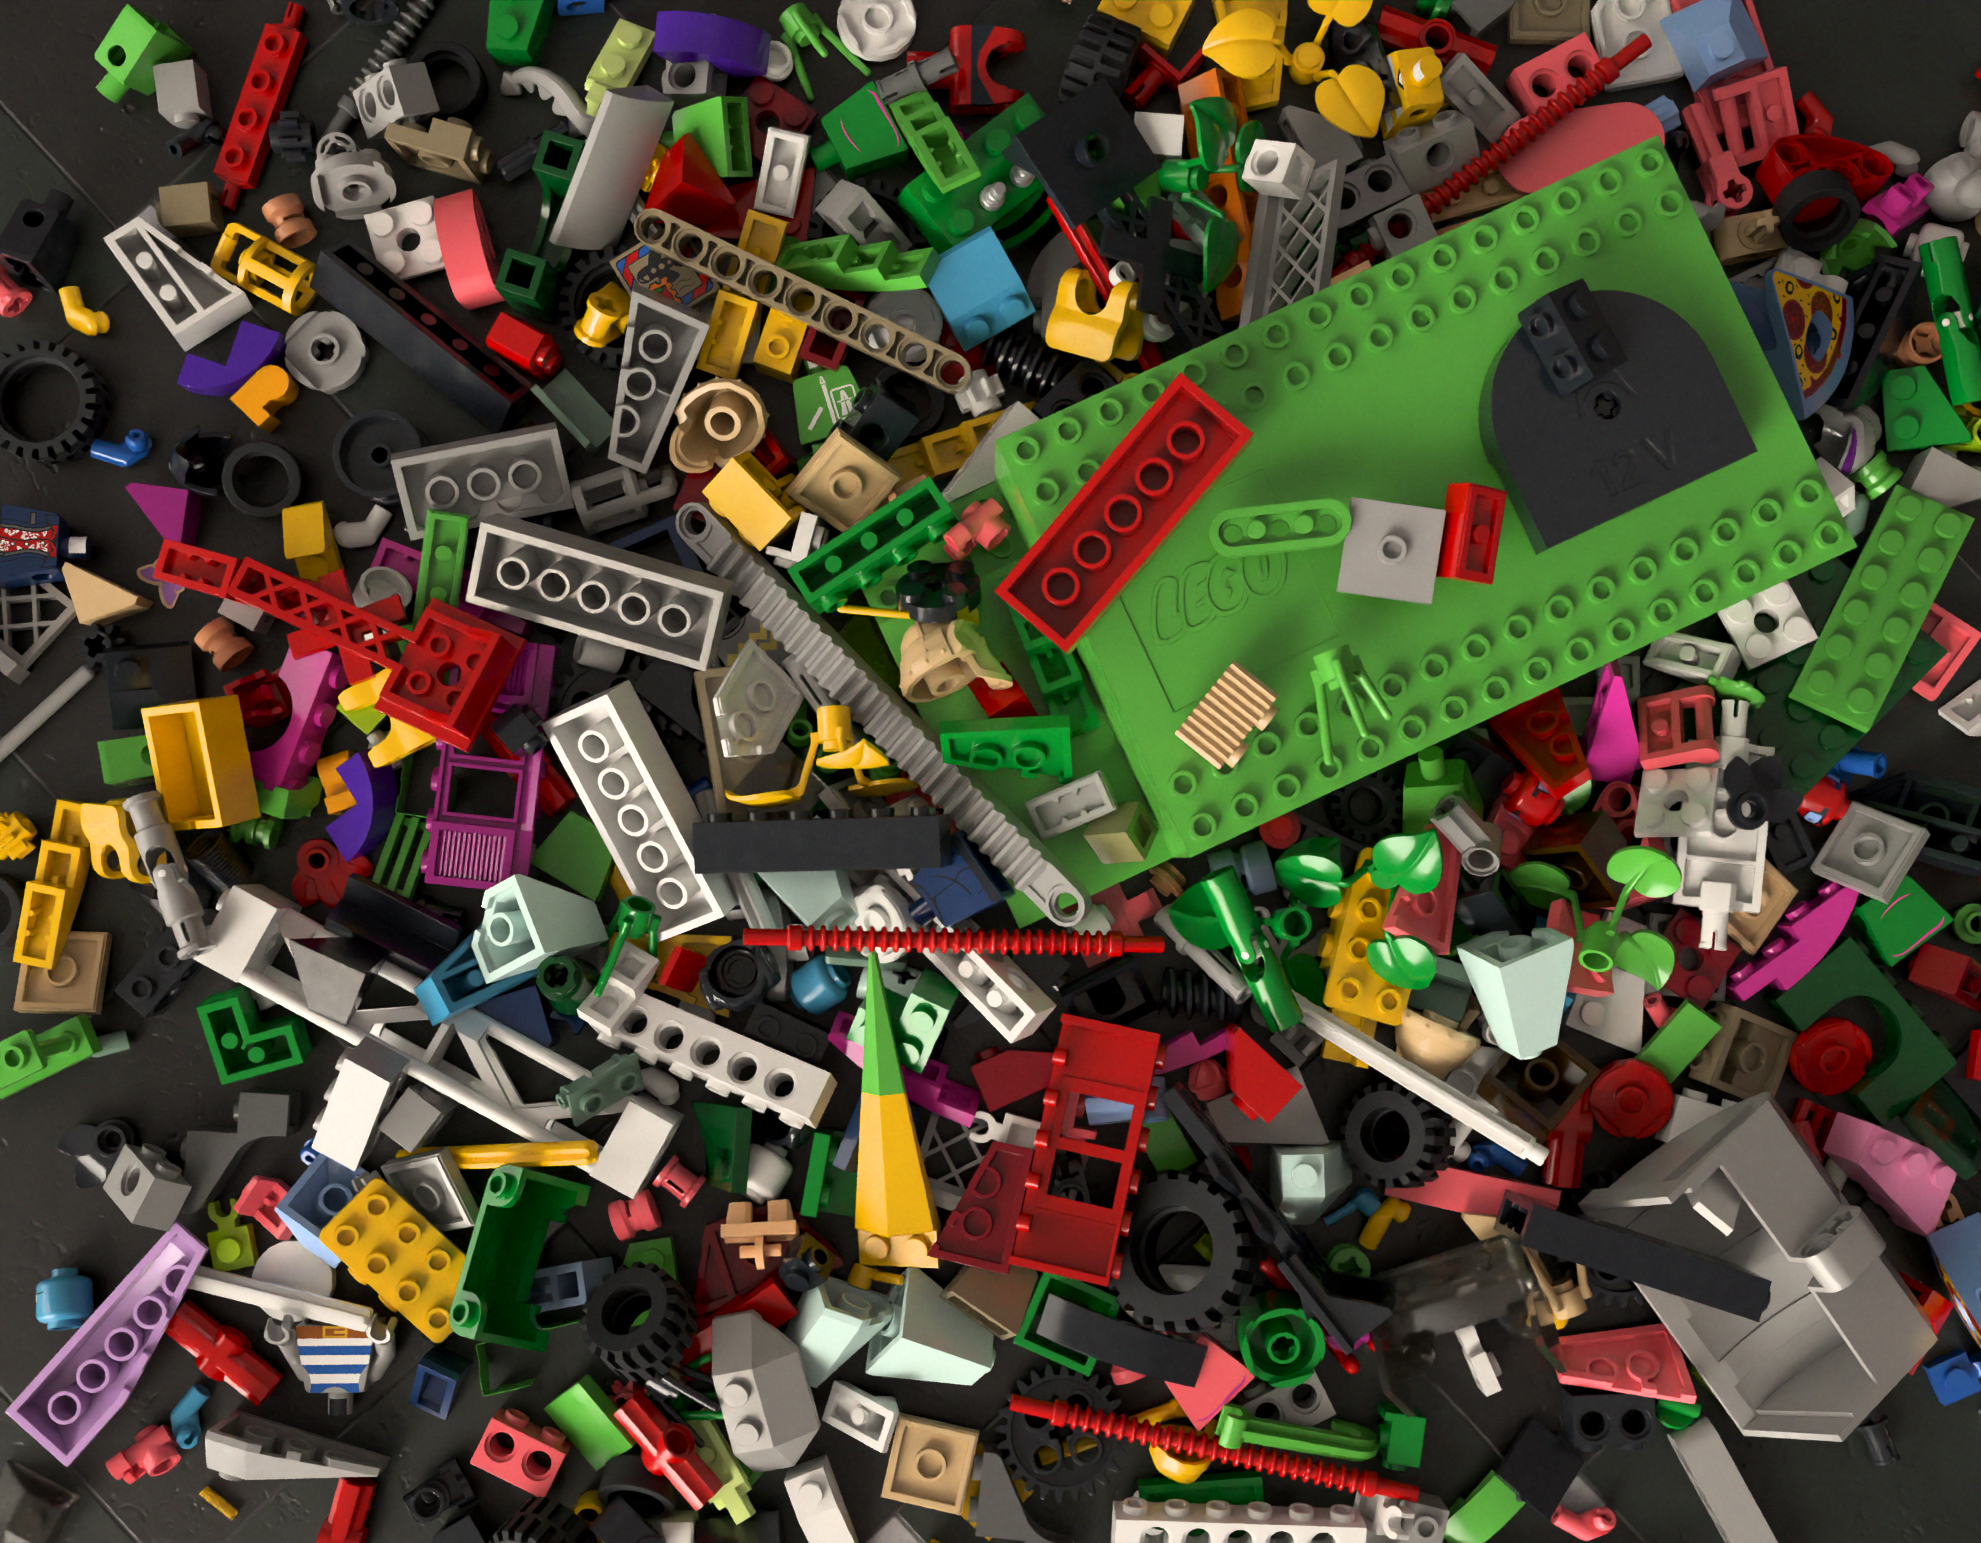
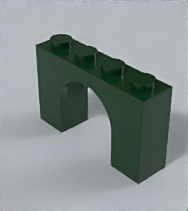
M544 129L532 167L543 188V203L538 229L527 254L510 248L506 249L495 289L515 312L554 324L559 309V302L562 300L560 290L562 286L567 284L565 277L571 271L577 249L555 245L549 239L585 147V142Z
M1838 936L1824 957L1789 990L1771 989L1762 999L1788 1029L1801 1032L1805 1031L1836 1003L1848 997L1860 996L1868 1000L1878 1010L1885 1026L1883 1049L1876 1061L1865 1070L1866 1073L1863 1078L1848 1091L1842 1093L1867 1122L1884 1127L1958 1062L1949 1053L1952 1049L1949 1042L1938 1032H1931L1922 1021L1925 1016L1920 1008L1912 1001L1904 1000L1896 991L1898 984L1887 971L1882 968L1878 969L1869 959L1871 952L1867 946L1856 937Z

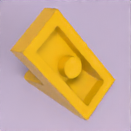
M324 500L283 508L284 555L286 560L295 559L300 578L319 583L318 577L339 569L344 570Z

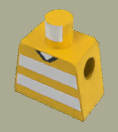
M1432 47L1398 50L1386 56L1402 107L1381 115L1380 125L1384 140L1394 137L1403 128L1417 127L1431 121L1443 105L1444 95L1439 76L1442 73V63L1435 56Z

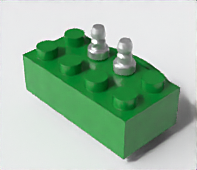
M1026 93L964 141L965 146L980 170V177L943 194L927 171H924L907 184L897 198L896 202L928 243L934 247L938 255L988 226L992 228L994 233L1011 226L1032 208L1045 190L1036 176L1005 160L1001 154L1003 150L1013 143L1012 137L1045 116L1029 93ZM1049 205L1042 215L1027 229L1000 243L1005 253L1016 249L1040 230L1053 214Z

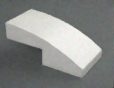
M625 941L602 995L596 997L594 995V988L577 1008L578 1016L613 1037L652 980L660 965L659 959L632 943Z

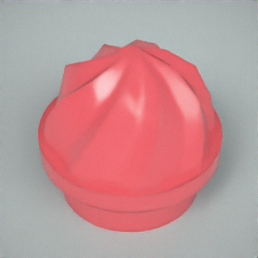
M1207 1058L1196 1062L1190 1067L1188 1087L1191 1092L1196 1093L1199 1100H1212L1227 1091V1072L1216 1060Z

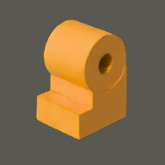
M268 365L259 369L230 400L258 427L271 433L281 423L274 414L280 407L290 405L295 401L299 393V385L297 380L281 367Z
M351 749L317 760L318 775L327 798L324 801L329 815H343L357 804L336 770L337 767L355 755Z

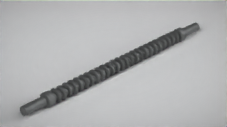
M415 0L414 2L408 1L406 3L409 8L408 11L400 12L402 20H395L393 22L396 28L387 31L389 35L387 40L381 39L383 47L381 49L375 48L376 57L374 59L368 58L370 66L368 68L362 67L361 71L364 73L362 77H355L357 85L355 87L349 86L348 89L351 92L349 96L344 94L339 100L337 106L340 109L317 142L329 133H344L353 119L358 120L360 118L352 92L365 83L364 78L366 76L382 71L385 62L394 60L396 56L402 57L401 48L409 47L407 39L409 37L415 38L416 34L413 32L415 28H422L420 20L428 19L429 16L426 12L428 9H435L434 0Z

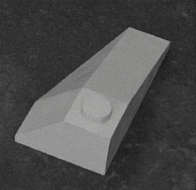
M239 1410L233 1411L208 1429L205 1436L207 1468L219 1471L220 1477L230 1481H242L243 1479L377 1477L389 1465L391 1460L389 1456Z

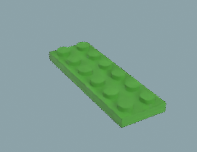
M1896 484L1788 697L1867 733L1975 518Z

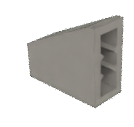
M1290 1062L1281 1067L1303 1087L1269 1124L1260 1116L1254 1122L1230 1101L1235 1095L1230 1088L1215 1099L1203 1101L1206 1106L1204 1113L1227 1142L1324 1145L1329 1143L1296 1064Z

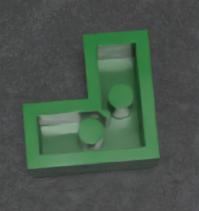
M924 968L909 998L884 987L899 1062L901 1065L922 1074L960 992L949 979ZM866 996L856 1013L846 1039L863 1047Z
M245 985L208 995L196 1007L222 1085L304 1063L313 1050L302 1016L294 1013L261 1022L251 990Z

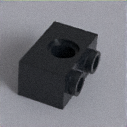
M875 378L869 388L864 386L859 390L852 402L853 409L845 420L839 419L836 421L828 437L838 427L888 462L920 419L916 405ZM869 423H875L880 426L876 432L871 434L860 431L863 426Z

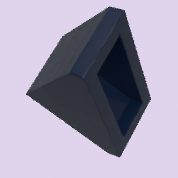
M538 985L489 999L477 1007V1010L546 1048L555 1046L560 1039L556 1022L550 1018L552 1013L551 1005L547 997L539 990Z
M433 1347L422 1357L418 1364L409 1404L446 1421L474 1361L449 1349Z

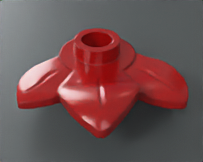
M322 838L310 839L300 847L297 853L296 860L299 871L292 881V891L296 900L303 908L311 906L320 899L324 905L334 909L343 897L349 876L352 873H357L367 878L374 874V868L365 855L346 862L338 848L330 841ZM314 853L322 854L325 858V863L321 866L313 865L310 861V855Z

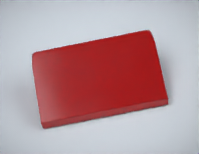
M1470 482L1451 483L1448 485L1444 506L1446 514L1436 577L1493 585L1507 491Z

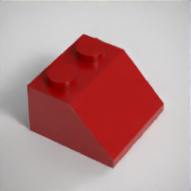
M1230 1022L1225 1028L1227 1086L1235 1093L1230 1101L1253 1122L1260 1116L1269 1124L1303 1086L1240 1027Z

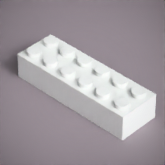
M630 680L567 707L541 724L632 895L642 896L652 901L656 907L654 914L662 917L658 928V942L724 917L738 903L726 873L695 874L693 823L704 821Z

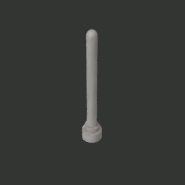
M88 664L82 665L0 740V763L94 678L96 671L88 670Z

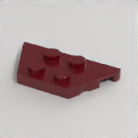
M768 1203L753 1208V1222H768ZM791 1205L794 1220H796L800 1228V1235L804 1232L809 1233L836 1255L831 1270L844 1266L843 1257ZM727 1217L707 1223L703 1231L702 1252L698 1266L695 1301L693 1303L697 1307L698 1315L721 1308L738 1294L743 1299L772 1276L781 1287L786 1286L779 1276V1268L790 1241L766 1242V1244H781L782 1256L767 1257L766 1269L757 1270L755 1258H740L739 1252L740 1246L755 1245V1243L725 1244V1239L721 1238V1224H726Z

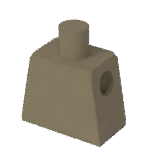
M964 1265L939 1297L1001 1340H1006L1016 1336L1020 1330L1038 1278V1272L1033 1269L1011 1265L1010 1274L1006 1275Z

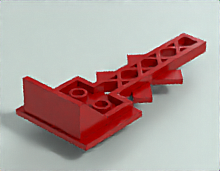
M245 556L226 593L241 602L300 628L301 630L287 634L291 653L295 660L338 646L348 683L351 686L376 678L372 662L391 670L374 709L464 752H470L527 644V640L435 598H432L413 632H410L395 625L408 620L401 596L398 594L358 608L355 606L346 572L343 569L318 577L321 590ZM255 572L262 574L267 589L252 595L246 593L245 590ZM299 591L302 605L285 611L281 597ZM327 609L330 619L319 623L316 613ZM373 634L374 638L365 640L364 635ZM401 640L408 641L409 643L399 662L391 660L387 645ZM457 667L461 668L462 675L460 680L454 685L446 686L443 678L447 670Z

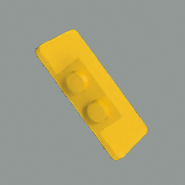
M1367 847L1359 852L1354 872L1362 867L1366 859L1373 860V848ZM1367 872L1350 887L1342 889L1343 896L1338 904L1328 907L1327 915L1331 918L1329 931L1323 934L1318 946V956L1322 957L1319 968L1329 971L1323 1002L1327 1007L1387 1025L1398 1026L1402 1024V1014L1404 1009L1407 1008L1411 989L1395 986L1382 979L1372 969L1367 958L1368 944L1375 939H1385L1382 926L1387 915L1391 889L1377 887L1371 881L1370 873Z
M380 1177L371 1179L321 1229L319 1239L348 1266L349 1273L362 1285L369 1284L379 1293L380 1301L389 1310L395 1313L399 1311L432 1342L441 1343L453 1332L449 1320L450 1309L466 1254L384 1179Z

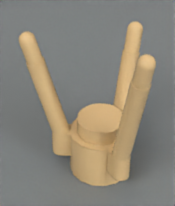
M1516 1243L1521 1255L1548 1298L1557 1320L1569 1319L1588 1310L1585 1299L1591 1298L1593 1294L1587 1281L1586 1266L1576 1263L1578 1284H1573L1571 1278H1563L1554 1282L1539 1253L1536 1262L1528 1247Z

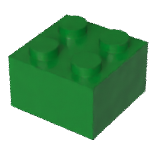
M1039 1271L1020 1330L1016 1336H1013V1343L1090 1377L1097 1361L1096 1358L1065 1347L1036 1333L1049 1292L1087 1304L1092 1310L1116 1317L1120 1308L1116 1298L1120 1293L1119 1291H1110L1105 1286Z

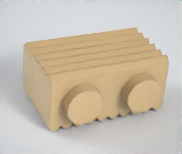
M1234 660L1176 731L1175 735L1216 768L1220 769L1224 763L1233 768L1250 747L1243 741L1254 726L1263 731L1280 710L1273 704L1279 695Z

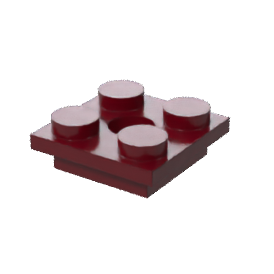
M755 76L742 97H747L751 156L761 163L767 134L758 130V124L763 118L774 117L780 122L778 128L806 134L818 116L817 111L763 76Z
M1677 908L1661 933L1672 943L1675 949L1673 971L1664 986L1684 1000L1688 998L1704 1009L1742 948L1727 939V951L1714 950V932L1712 948H1699L1702 922L1683 909ZM1687 947L1692 948L1697 955L1696 965L1690 970H1685L1679 961L1681 952Z

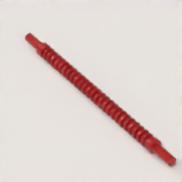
M1643 33L1611 58H1602L1594 65V71L1588 69L1585 72V78H1576L1575 86L1568 84L1566 86V93L1559 91L1557 93V100L1549 99L1546 108L1539 106L1537 115L1530 113L1528 115V122L1521 120L1519 122V129L1511 128L1508 137L1501 135L1499 144L1492 142L1490 144V151L1485 149L1481 151V158L1473 157L1470 166L1463 164L1461 173L1457 171L1452 173V180L1445 178L1443 180V187L1435 186L1432 195L1425 193L1423 204L1430 219L1432 220V213L1437 215L1441 213V206L1449 207L1452 198L1459 200L1461 191L1468 193L1470 191V184L1477 186L1479 184V177L1488 178V171L1490 169L1497 171L1499 162L1506 164L1508 162V155L1515 157L1518 148L1526 149L1527 141L1535 142L1537 133L1544 135L1546 133L1545 127L1553 128L1556 119L1564 120L1565 112L1573 113L1575 104L1582 106L1584 104V97L1588 99L1593 98L1594 90L1600 92L1603 90L1604 83L1609 85L1620 77L1619 71L1652 47L1648 36ZM1396 217L1394 224L1388 222V231L1393 237L1401 239L1407 234V224L1403 219ZM1368 239L1369 243L1367 245L1363 243L1358 245L1359 250L1357 252L1351 250L1342 257L1343 262L1332 270L1331 278L1367 260L1373 265L1375 264L1376 256L1382 258L1384 255L1381 250L1375 252Z
M789 924L787 929L743 928V945L786 946L788 951H801L803 946H807L809 951H813L814 946H819L821 951H825L826 947L830 946L834 952L838 950V947H844L846 952H849L851 947H856L858 952H861L863 947H868L870 952H874L876 947H880L884 953L887 948L891 947L895 953L899 951V948H905L907 953H910L911 948H917L918 953H922L924 948H928L930 953H934L935 949L939 948L943 954L948 949H953L955 954H958L960 949H964L967 954H970L972 949H976L978 954H982L984 949H988L990 954H994L999 949L1003 955L1008 950H1012L1015 955L1020 950H1024L1026 955H1030L1031 950H1036L1038 955H1042L1043 951L1047 950L1048 954L1052 956L1058 950L1062 956L1066 955L1067 951H1071L1074 956H1077L1079 951H1083L1085 956H1089L1090 952L1094 951L1096 956H1101L1102 952H1106V955L1109 957H1120L1123 952L1163 953L1165 947L1163 936H1126L1121 931L1111 930L1106 935H1103L1100 930H1097L1095 935H1091L1088 930H1085L1083 935H1079L1077 930H1073L1071 935H1067L1066 930H1061L1060 934L1057 935L1052 929L1049 930L1048 934H1044L1041 929H1038L1036 934H1032L1030 929H1026L1024 934H1020L1018 929H1014L1013 933L1009 934L1005 928L1001 930V933H996L993 928L989 930V933H984L982 928H979L977 933H972L970 928H966L965 932L961 933L957 927L951 933L948 932L946 927H943L941 932H936L934 927H931L929 932H924L922 927H918L917 931L913 932L909 926L903 932L897 926L893 928V931H888L886 926H883L881 931H875L874 926H870L868 931H864L862 926H858L857 930L853 931L849 925L845 926L844 930H839L837 925H834L832 930H827L825 925H821L820 930H815L813 925H809L808 929H803L801 924Z
M1014 1393L1011 1397L1010 1411L1050 1419V1424L1058 1427H1064L1065 1423L1070 1424L1072 1430L1076 1426H1081L1083 1432L1091 1428L1095 1435L1103 1431L1107 1438L1111 1434H1116L1117 1440H1121L1123 1436H1126L1129 1443L1138 1439L1142 1446L1146 1442H1151L1152 1448H1156L1158 1444H1161L1164 1451H1167L1169 1447H1173L1177 1454L1181 1450H1186L1187 1456H1191L1193 1452H1196L1199 1459H1202L1204 1455H1208L1210 1461L1213 1462L1216 1458H1220L1222 1464H1226L1228 1460H1231L1234 1467H1237L1239 1463H1243L1246 1470L1251 1465L1255 1466L1257 1472H1261L1263 1468H1266L1269 1475H1272L1274 1471H1278L1279 1476L1284 1477L1288 1473L1292 1480L1300 1476L1304 1483L1308 1482L1309 1479H1313V1483L1319 1485L1323 1481L1327 1488L1335 1484L1339 1491L1347 1487L1349 1493H1354L1355 1490H1358L1361 1496L1373 1498L1375 1494L1416 1503L1419 1495L1418 1486L1378 1477V1473L1372 1470L1364 1469L1359 1473L1357 1467H1353L1348 1471L1345 1464L1336 1468L1332 1461L1328 1465H1324L1322 1459H1318L1316 1463H1313L1310 1456H1307L1305 1460H1301L1300 1455L1295 1454L1291 1458L1287 1451L1278 1455L1275 1448L1271 1449L1270 1452H1266L1265 1447L1260 1446L1256 1450L1252 1443H1249L1247 1447H1244L1242 1444L1239 1449H1228L1218 1444L1219 1437L1217 1435L1209 1439L1205 1432L1201 1436H1196L1195 1430H1191L1189 1434H1186L1183 1427H1180L1178 1431H1174L1171 1424L1166 1428H1162L1160 1422H1156L1154 1426H1151L1148 1419H1145L1143 1423H1139L1136 1416L1132 1420H1127L1125 1414L1117 1418L1113 1411H1110L1108 1415H1104L1101 1408L1097 1410V1413L1092 1412L1090 1406L1082 1410L1078 1403L1074 1407H1070L1069 1402L1062 1399H1055L1054 1402H1049Z

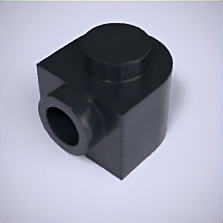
M516 703L512 704L489 724L490 728L506 747L520 758L526 754L529 757L535 755L549 741L545 733L539 728L544 721L528 703L522 708Z
M804 1232L789 1242L779 1268V1276L786 1286L792 1290L804 1291L814 1289L827 1282L836 1255L809 1233Z

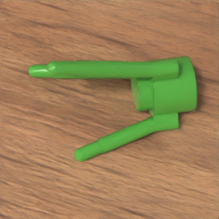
M805 3L793 4L781 14L779 22L785 30L781 35V39L792 54L795 70L806 99L809 102L814 100V95L796 46L797 43L801 47L812 44L819 54L825 58L828 56V51L818 38L821 33L865 76L871 75V70L862 60L852 54L843 42L824 24L818 13L812 14Z
M1343 645L1313 657L1317 669L1309 672L1315 687L1321 745L1326 765L1333 763L1325 684H1328L1330 692L1342 689L1361 737L1367 738L1370 732L1352 688V684L1357 682L1356 677L1385 720L1392 718L1391 711L1364 670L1359 654L1353 656L1349 645Z

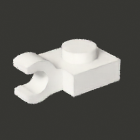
M1790 246L1779 251L1774 269H1781L1812 280L1844 294L1848 286V282L1839 276L1820 274L1823 263L1809 255L1794 250Z

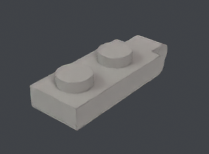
M1457 53L1443 68L1439 76L1444 100L1454 110L1459 111L1473 121L1475 133L1487 146L1490 147L1492 142L1499 144L1500 136L1504 135L1507 129L1521 118L1519 112L1465 53Z

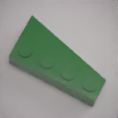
M490 0L486 48L496 65L537 66L553 20L551 16L557 0Z

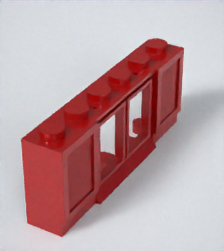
M1062 1013L1060 1020L1062 1022L1058 1046L1055 1047L1052 1063L1054 1065L1049 1088H1046L1043 1116L1040 1129L1037 1130L1034 1146L1036 1148L1031 1171H1028L1026 1178V1194L1022 1212L1019 1213L1016 1229L1018 1231L1013 1254L1009 1255L1008 1264L1108 1287L1111 1278L1119 1279L1124 1254L1117 1253L1120 1236L1128 1237L1133 1212L1125 1210L1129 1193L1137 1195L1142 1170L1135 1169L1134 1166L1137 1152H1146L1150 1128L1143 1127L1146 1110L1153 1112L1155 1110L1159 1087L1152 1085L1155 1069L1163 1070L1168 1046L1160 1044L1161 1034ZM1070 1091L1134 1106L1125 1151L1060 1136ZM1057 1149L1122 1163L1112 1209L1048 1194Z

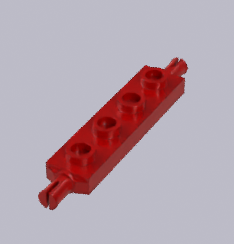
M288 3L282 23L265 24L213 173L225 182L218 205L225 209L235 211L241 189L256 188L271 146L269 124L270 122L280 120V111L284 109L308 39L298 31L306 9L297 3Z

